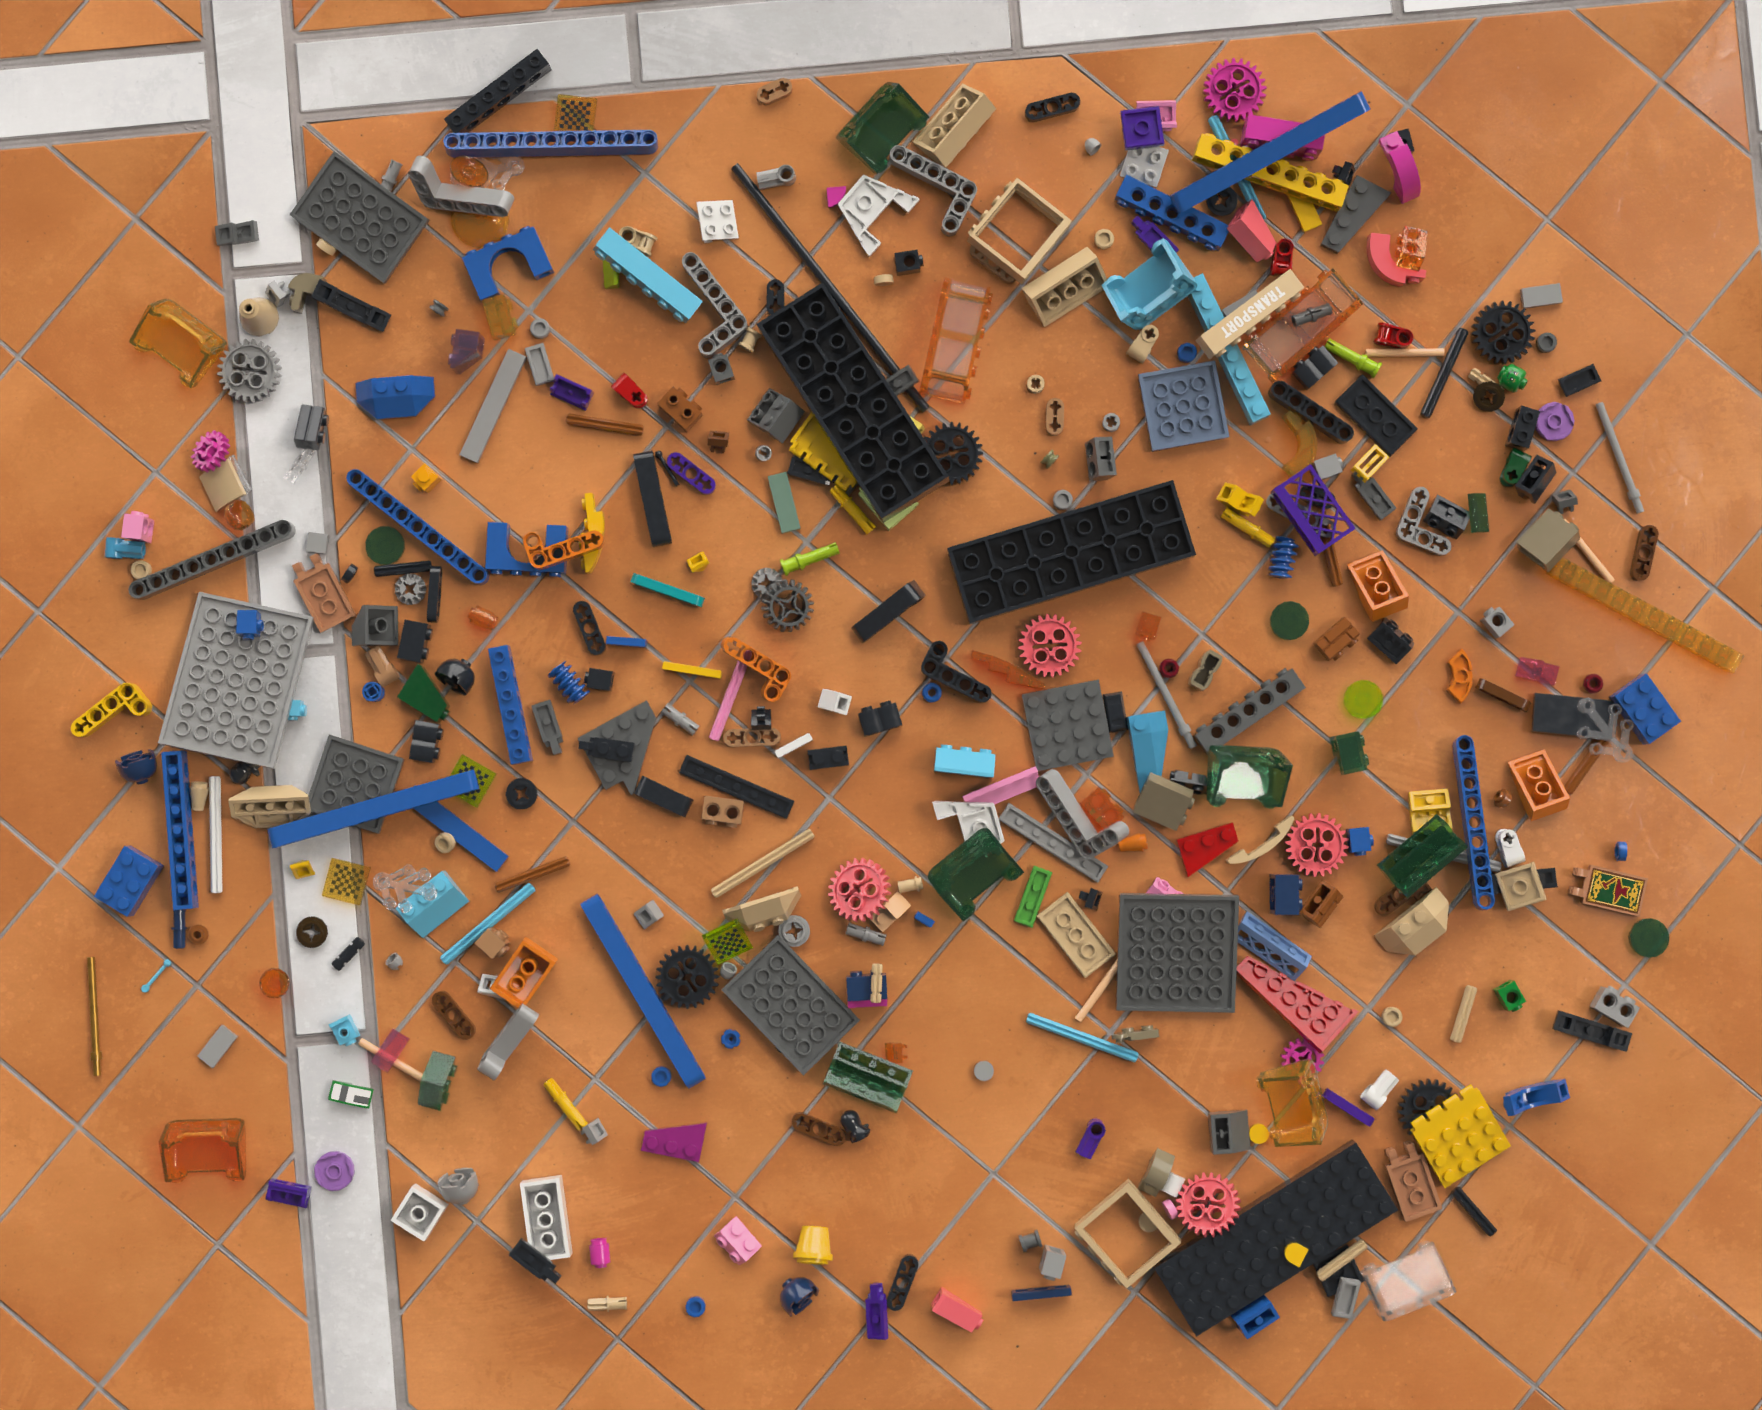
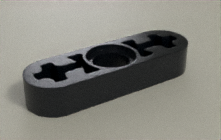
M1071 92L1030 103L1026 107L1025 117L1030 122H1038L1075 112L1079 108L1080 97L1076 93ZM1069 98H1071L1072 101L1076 100V102L1074 103V107H1071L1070 104H1066L1063 107L1064 110H1061L1062 105L1060 100H1062V104L1067 103ZM1051 102L1056 103L1058 110L1050 112L1047 109V105ZM1041 105H1044L1045 115H1043V111L1038 112L1036 117L1033 114H1029L1031 108L1038 111L1041 110Z
M431 566L427 622L438 623L442 566Z
M579 601L574 605L573 612L588 650L594 655H601L606 650V643L593 610L587 602ZM580 605L588 608L585 611L586 616L589 617L591 615L592 619H586L581 623L580 619H584L582 613L577 612L580 609ZM587 623L595 625V631L591 634L586 633L584 630V626ZM599 634V637L595 638L598 643H602L600 651L592 650L594 642L592 639L588 641V637H594Z
M912 1254L902 1257L888 1293L887 1306L893 1311H898L904 1306L918 1269V1259ZM909 1259H912L913 1264H915L914 1267L911 1266L908 1273H912L911 1276L906 1273H900L901 1270L905 1272L906 1264L904 1262L909 1261ZM900 1277H905L908 1280V1285L904 1288L897 1285V1280ZM897 1291L905 1292L904 1295H902L901 1293L899 1295V1301L901 1303H897L896 1306H893L892 1301L890 1299L895 1298Z

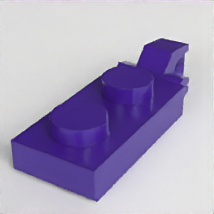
M1139 216L1132 220L1131 224L1137 229L1135 234L1150 250L1155 242L1164 238L1176 253L1179 251L1176 245L1153 222L1148 220L1144 222Z
M873 1283L870 1284V1293L868 1298L865 1299L867 1338L886 1340L888 1339L886 1295L883 1294V1284Z

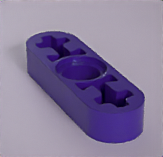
M674 452L668 456L667 464L669 468L701 493L710 495L715 491L716 483L714 479L682 454ZM680 457L679 461L682 465H685L686 462L688 463L682 473L679 472L682 469L680 466H672V458L677 459ZM690 468H694L697 471V476L694 479L686 477V471ZM701 474L704 475L701 478L704 482L711 481L710 485L712 488L710 490L708 488L703 490L704 486L700 482H698V485L695 484Z
M1326 1088L1322 1097L1371 1127L1375 1118L1330 1089Z

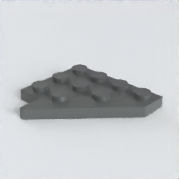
M647 700L578 738L579 741L590 742V737L635 743L632 762L592 757L588 755V750H584L606 790L624 781L630 794L632 795L635 792L656 722V716Z

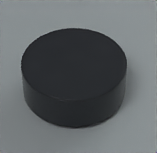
M351 564L341 580L349 583L358 571V567Z

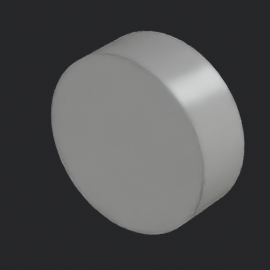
M535 319L530 325V331L534 337L544 339L550 333V325L544 319Z
M1059 490L1053 497V504L1059 510L1068 509L1073 502V497L1067 490Z
M980 1061L974 1067V1074L977 1079L987 1081L992 1078L994 1069L988 1061Z

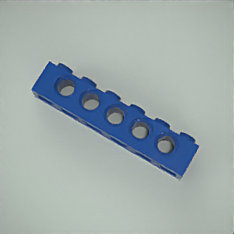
M1127 174L1114 199L1118 205L1124 208L1130 207L1135 210L1136 214L1142 217L1146 215L1152 218L1154 223L1170 227L1169 229L1176 234L1181 232L1187 235V239L1197 243L1199 241L1205 244L1204 247L1210 251H1219L1229 232L1227 224L1193 207L1178 214L1169 195ZM1137 193L1141 195L1142 200L1134 201L1132 195ZM1156 202L1159 205V209L1152 210L1149 204ZM1174 211L1177 217L1171 219L1167 216V212ZM1190 219L1194 222V226L1187 227L1184 221ZM1208 228L1212 234L1205 236L1202 233V229Z
M503 645L489 648L488 652L511 765L531 762L533 757L511 647Z

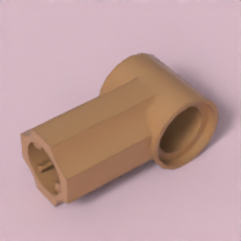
M380 646L372 648L365 653L367 660L375 671L374 675L383 688L400 678L398 671L389 662Z

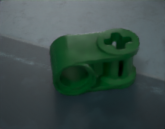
M1513 447L1500 474L1501 484L1505 487L1515 485L1523 475L1532 456ZM1509 473L1512 474V480H1509Z

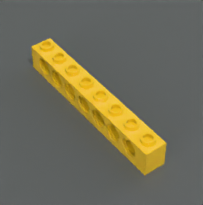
M1206 133L1201 134L1191 161L1218 170L1232 162L1230 155L1240 158L1251 152L1252 149L1246 146H1236L1232 141H1222L1213 134ZM1211 149H1217L1220 155H1214ZM1282 159L1244 178L1247 181L1335 212L1342 208L1349 187L1342 180L1329 179L1323 173H1312L1303 166L1295 167ZM1266 168H1272L1274 175L1269 174ZM1285 174L1291 175L1293 181H1288L1285 178ZM1303 181H1308L1311 184V188L1305 187ZM1326 187L1329 190V194L1323 193L1321 188Z

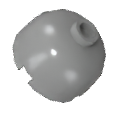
M458 1168L454 1170L455 1174L449 1176L446 1173L439 1178L437 1183L440 1193L450 1203L467 1204L478 1191V1178L472 1168Z

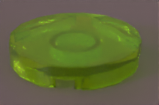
M1369 680L1353 682L1344 693V706L1349 714L1356 718L1367 719L1373 717L1380 711L1383 705L1382 691L1375 683Z

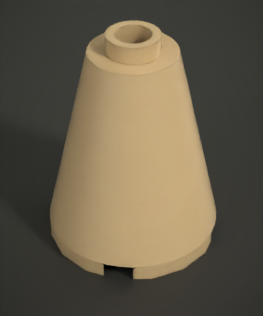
M261 297L251 298L242 301L239 306L240 323L249 334L260 337L270 334L277 327L279 314L276 306L270 300Z

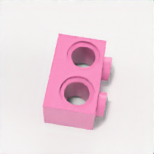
M131 511V514H124L121 537L131 541L151 543L154 520L148 518L149 515L143 514V512Z

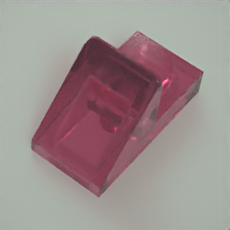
M1520 657L1515 676L1554 686L1560 666L1544 663L1543 660Z

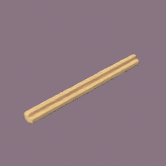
M807 829L712 888V894L715 898H718L813 839V832Z

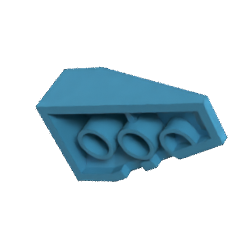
M1165 711L1126 717L1139 793L1150 772L1162 777L1168 736Z

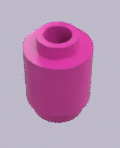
M606 1238L591 1239V1244L589 1245L591 1265H595V1268L607 1267V1263L611 1262L609 1243Z

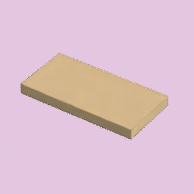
M1068 892L1037 915L1084 978L1088 977L1116 955Z

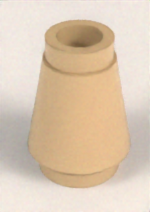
M191 782L189 790L192 810H204L209 791L207 782Z

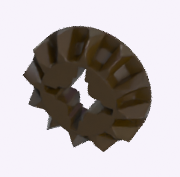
M1492 380L1482 382L1475 388L1473 393L1475 405L1487 412L1499 409L1505 400L1504 389L1501 388L1499 383L1496 384ZM1486 389L1490 394H1495L1492 397V401L1489 398H1483L1486 396Z
M315 916L304 918L296 929L298 941L308 948L319 947L326 941L328 936L327 925L322 919ZM314 924V929L320 932V934H316L312 938L311 934L305 931L312 929Z

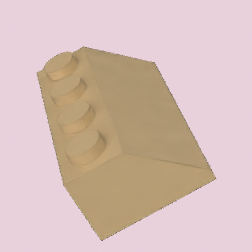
M962 83L914 139L913 143L936 163L947 167L961 149L966 146L973 135L978 132L985 121L991 117L996 108L984 93Z
M1086 247L1022 287V291L1042 325L1046 327L1104 290L1102 284L1107 281L1098 257Z

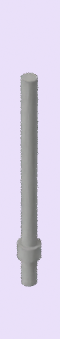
M1600 402L1596 404V408L1627 486V495L1629 500H1632L1636 513L1644 512L1639 498L1641 496L1639 489H1636L1604 403Z
M1143 641L1136 644L1179 727L1180 735L1184 736L1190 749L1197 746L1190 733L1192 731L1191 728L1185 723Z

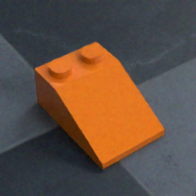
M1383 550L1347 564L1362 605L1372 622L1408 608L1409 595Z
M1545 749L1508 762L1519 797L1530 821L1568 808L1570 797Z
M525 937L490 987V990L517 1008L522 1003L527 1005L558 958Z

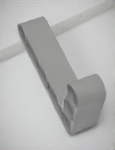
M894 146L889 155V161L893 166L954 196L941 226V231L944 235L954 236L958 232L976 196V184L903 146ZM900 152L903 154V159L896 160L893 154ZM913 161H918L921 164V167L918 169H914L911 167L910 163ZM935 170L938 176L932 178L928 175V171ZM953 179L956 184L950 187L946 185L945 181ZM966 187L971 188L973 194L965 195L963 189ZM962 205L964 211L958 213L954 210V206ZM953 222L956 228L948 230L945 224Z
M417 156L408 173L421 202L428 208L506 217L515 200L510 192L504 190L441 183L432 162L424 156Z
M688 252L682 258L685 271L725 321L699 342L698 348L701 355L705 358H711V356L718 354L744 334L748 323L745 316L698 255ZM689 259L697 261L693 267H688L686 262ZM701 274H706L708 280L706 282H699L698 277ZM714 289L720 291V295L716 298L710 296V292ZM730 305L732 310L729 313H723L722 307ZM737 320L744 322L743 327L740 329L733 326ZM721 332H727L729 336L726 340H719L718 335ZM705 344L713 345V349L710 352L702 350Z
M1051 769L1037 778V788L1083 858L1091 859L1113 847L1129 835V828L1122 821H1118L1097 833L1058 771Z

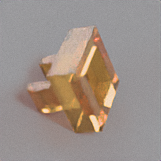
M894 1042L885 1043L886 1063H903V1060L907 1059L908 1056L902 1055V1049L907 1048V1045Z

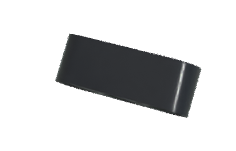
M645 776L641 777L634 794L682 817H686L694 801Z

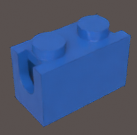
M1262 1295L1232 1314L1231 1318L1237 1324L1238 1330L1248 1340L1279 1319L1280 1316L1270 1300L1265 1295Z

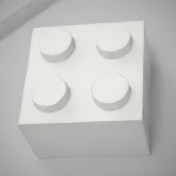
M415 1183L390 1221L425 1241L449 1204Z

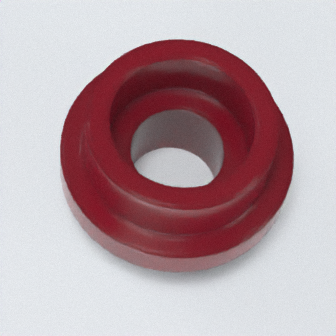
M1165 659L1161 662L1159 671L1163 677L1173 678L1179 672V665L1173 659ZM1167 665L1172 666L1171 672L1166 671L1165 667Z
M1597 674L1587 675L1584 678L1583 687L1589 693H1598L1603 688V680ZM1591 680L1595 681V687L1590 686Z

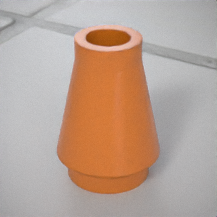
M1137 833L1119 842L1120 851L1144 852L1145 849H1148L1146 834Z

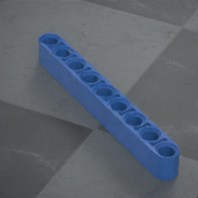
M358 469L348 472L346 479L349 485L477 585H484L488 582L490 575L484 567L365 473ZM360 474L361 481L354 484L353 477ZM375 486L377 489L376 494L369 496V488ZM391 498L392 505L389 508H384V500ZM406 510V519L400 520L398 517L399 513ZM421 522L423 525L422 530L415 532L414 525ZM434 534L437 535V543L430 544V536ZM450 546L453 548V554L447 557L444 554V550ZM462 559H468L469 565L466 568L461 569L459 565L460 561ZM477 571L484 572V577L480 581L475 579Z
M1462 735L1454 740L1452 748L1472 899L1475 908L1483 911L1493 907L1495 898L1474 742L1470 736ZM1460 740H1464L1467 743L1466 750L1459 747ZM1463 759L1468 760L1470 763L1469 769L1462 767L1461 762ZM1465 779L1472 781L1471 789L1465 787ZM1468 798L1474 800V808H1470L1467 806ZM1470 818L1477 820L1478 825L1476 828L1470 826ZM1473 837L1480 840L1478 848L1472 845ZM1476 857L1482 859L1483 865L1481 867L1475 865L1474 860ZM1479 876L1483 877L1486 881L1484 887L1479 886L1477 883ZM1481 896H1485L1488 899L1486 907L1480 904Z

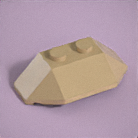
M293 785L251 787L228 800L231 817L239 819L254 828L276 827L304 819L311 813L308 794Z
M797 886L722 911L726 920L748 931L758 932L765 929L766 926H777L788 920L801 894Z
M1435 887L1374 936L1388 952L1416 956L1447 931L1449 902L1438 888Z

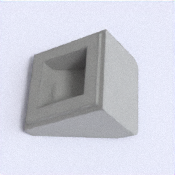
M654 900L633 913L644 930L664 916Z

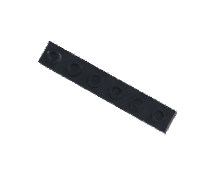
M538 49L534 50L445 117V122L453 133H469L552 70L549 63Z

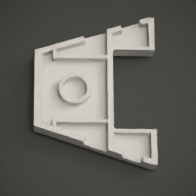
M863 175L842 198L838 206L866 254L870 257L881 245V242L867 231L872 223L892 201L909 213L920 199Z
M932 802L937 820L957 815L967 851L948 857L953 875H956L961 869L971 865L974 860L987 854L1005 841L994 803Z

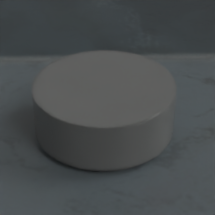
M1543 333L1536 340V347L1542 353L1551 352L1557 345V339L1551 333Z

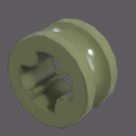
M1051 450L1040 463L1046 464L1048 469L1058 459L1059 455H1054V451Z

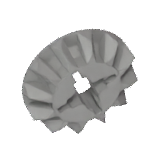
M763 568L754 574L751 586L758 597L768 599V596L764 595V592H767L766 587L759 584L765 581V575H767L769 581H779L782 586V577L774 569ZM775 583L771 584L775 589L777 588Z
M406 574L399 577L395 583V594L398 600L407 605L419 603L426 594L424 580L416 574ZM405 583L410 586L415 585L413 590L416 595L410 592L404 594L407 590Z
M791 915L788 920H785L779 926V936L791 947L800 946L809 938V924L801 916ZM792 922L796 928H803V930L797 933L796 940L793 934H786V932L792 929Z

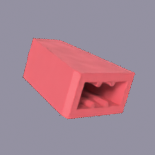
M1251 199L1237 209L1227 229L1256 262H1259L1263 258L1267 260L1273 255L1276 241L1255 202Z
M941 1287L931 1303L933 1312L971 1333L974 1329L978 1330L983 1322L981 1311Z

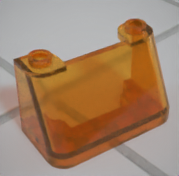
M243 1119L173 1120L165 1125L159 1140L165 1182L180 1183L187 1177L188 1173L226 1172V1177L232 1181L245 1179L246 1131Z

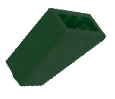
M417 664L397 698L436 722L445 721L450 713L448 710L450 705L425 667Z

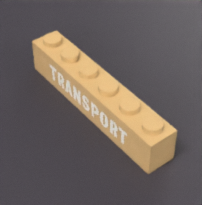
M1289 269L1195 341L1209 359L1214 356L1219 358L1227 351L1225 348L1228 345L1235 346L1242 340L1240 336L1244 333L1248 336L1257 329L1255 327L1256 324L1259 322L1264 324L1272 318L1270 316L1272 312L1279 313L1286 307L1284 303L1288 300L1293 302L1300 297L1301 294L1299 292L1305 287L1292 270Z

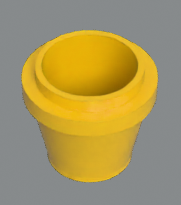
M802 1226L796 1251L793 1252V1258L797 1259V1263L828 1265L829 1261H833V1255L830 1250L829 1228Z

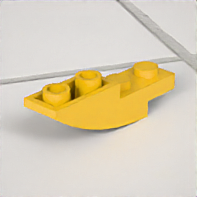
M585 493V499H582L583 511L586 510L587 518H584L585 530H596L604 536L603 511L596 512L594 494ZM593 536L592 541L587 542L586 539H583L586 547L589 548L588 543L593 542L597 545L600 538ZM579 542V549L581 550L582 544ZM602 548L585 554L584 558H581L582 570L585 569L587 574L593 572Z

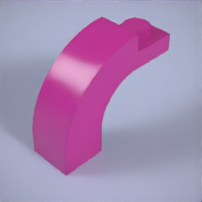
M1397 131L1380 138L1379 144L1394 174L1393 189L1400 202L1403 204L1419 197L1421 192L1419 173L1408 145H1404Z

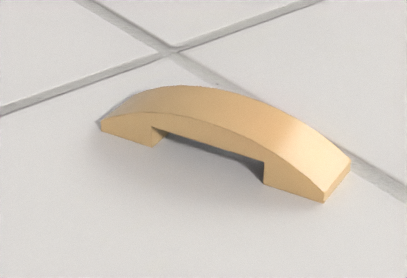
M1289 815L1273 826L1277 834L1247 854L1244 849H1240L1225 861L1228 864L1243 863L1267 853L1284 838L1294 821V817Z

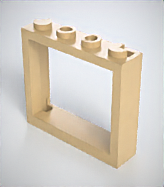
M1016 178L1013 183L1010 181L1003 189L1005 193L1001 197L998 195L991 204L993 206L991 210L984 211L980 217L981 222L978 225L974 224L968 232L969 238L967 242L1020 284H1023L1067 231L1072 220L1020 179ZM1015 192L1058 225L1021 271L979 238V235Z
M1129 1178L1075 1223L1076 1231L1074 1233L1081 1241L1084 1239L1088 1243L1089 1251L1094 1256L1098 1255L1102 1260L1100 1261L1102 1266L1107 1271L1111 1270L1115 1275V1281L1120 1286L1124 1285L1126 1288L1131 1286L1181 1244V1238ZM1126 1192L1169 1241L1164 1248L1128 1278L1084 1229Z

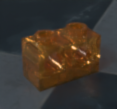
M1404 226L1402 233H1398L1396 244L1399 245L1396 247L1394 257L1397 258L1396 266L1415 271L1420 270L1425 258L1428 231Z
M1097 787L1079 803L1103 830L1121 821L1124 818L1122 815L1124 811L1117 803L1113 804L1109 800L1111 795L1105 788L1100 789ZM1096 795L1102 798V804L1099 807H1095L1092 804V798ZM1108 810L1113 811L1115 814V818L1111 822L1105 819V813Z

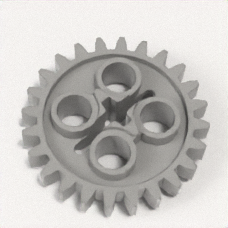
M244 339L243 345L236 341L237 347L229 345L231 351H223L226 358H219L223 361V364L217 365V367L222 369L217 375L223 377L219 383L226 384L223 390H230L228 395L231 397L236 394L235 399L238 401L242 397L245 403L248 402L249 398L251 402L255 403L256 397L263 401L262 395L265 394L270 397L268 391H276L273 385L280 384L276 380V377H282L277 372L282 367L276 365L280 359L273 358L277 353L275 351L269 352L271 347L269 345L264 347L262 341L258 345L255 339H252L250 344L247 339ZM240 356H245L243 364H238L237 362ZM264 358V365L257 367V361ZM233 367H238L245 370H250V368H252L255 371H266L267 374L263 375L255 372H249L248 374L245 371L241 370L234 371ZM242 375V381L235 384V377ZM261 377L262 383L259 386H254V380Z

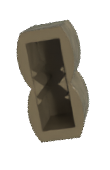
M1211 649L1206 651L1199 659L1198 668L1190 675L1188 685L1200 692L1205 690L1212 681L1213 673L1219 669L1222 663V656Z

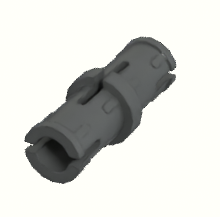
M1329 303L1315 308L1310 307L1307 308V311L1292 315L1291 320L1294 327L1308 322L1314 323L1319 318L1332 315V308Z

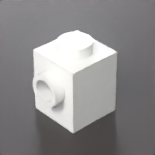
M822 689L818 708L847 715L852 696Z

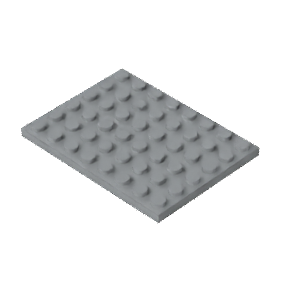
M199 592L158 743L275 769L314 617ZM237 610H257L261 614L264 630L260 633V637H254V640H243L242 637L236 634Z

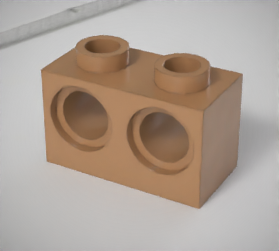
M705 796L701 819H705L706 824L717 825L719 821L725 822L727 827L737 828V824H742L745 801ZM716 805L719 812L716 816L708 814L709 806ZM732 807L738 811V816L735 819H730L727 815V811Z

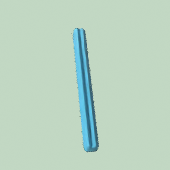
M1218 115L1210 117L1208 122L1216 138L1222 141L1229 140ZM1230 155L1232 161L1238 159L1235 155ZM1243 179L1237 182L1246 202L1252 199L1265 220L1266 215L1250 181Z
M527 883L441 955V961L446 965L453 961L478 940L487 928L493 927L534 893V886L531 883Z
M1029 1013L1026 1022L1028 1024L1131 1062L1137 1061L1138 1052L1033 1013Z

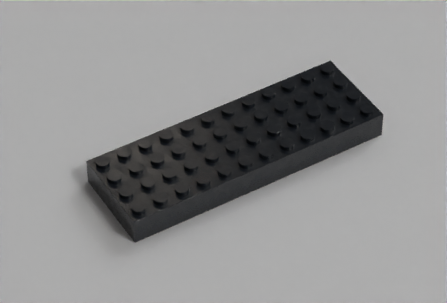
M824 283L819 284L757 323L763 338L882 523L949 482L948 474Z
M1173 480L947 548L948 557L969 625L1196 556Z
M1350 1140L1246 1205L1240 1211H1237L1236 1213L1239 1218H1232L1235 1225L1228 1224L1229 1231L1223 1228L1222 1235L1216 1231L1214 1237L1208 1232L1206 1238L1202 1233L1165 1256L1153 1267L1197 1337L1397 1212L1398 1209L1358 1144L1354 1140ZM1290 1243H1298L1309 1249L1300 1267L1290 1263L1285 1258L1284 1250Z

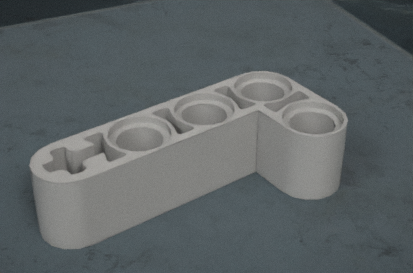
M522 1003L485 1051L477 1070L490 1079L495 1080L502 1071L505 1061L533 1026L539 1014Z

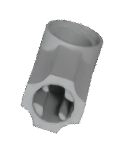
M782 165L776 169L756 173L760 190L783 185L791 186L796 181L795 171L790 165ZM784 172H791V177L783 179L782 175Z

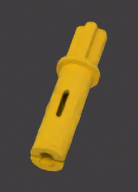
M838 485L831 488L830 493L841 504L840 508L843 507L866 535L876 528L853 502L852 496L849 497Z
M1226 507L1221 515V518L1250 535L1251 539L1254 538L1267 547H1271L1275 541L1273 536L1260 529L1261 526L1252 524L1229 509V507Z
M553 1078L548 1079L543 1084L553 1097V1102L556 1101L577 1131H579L588 1122L585 1121L566 1096V1091L563 1092Z

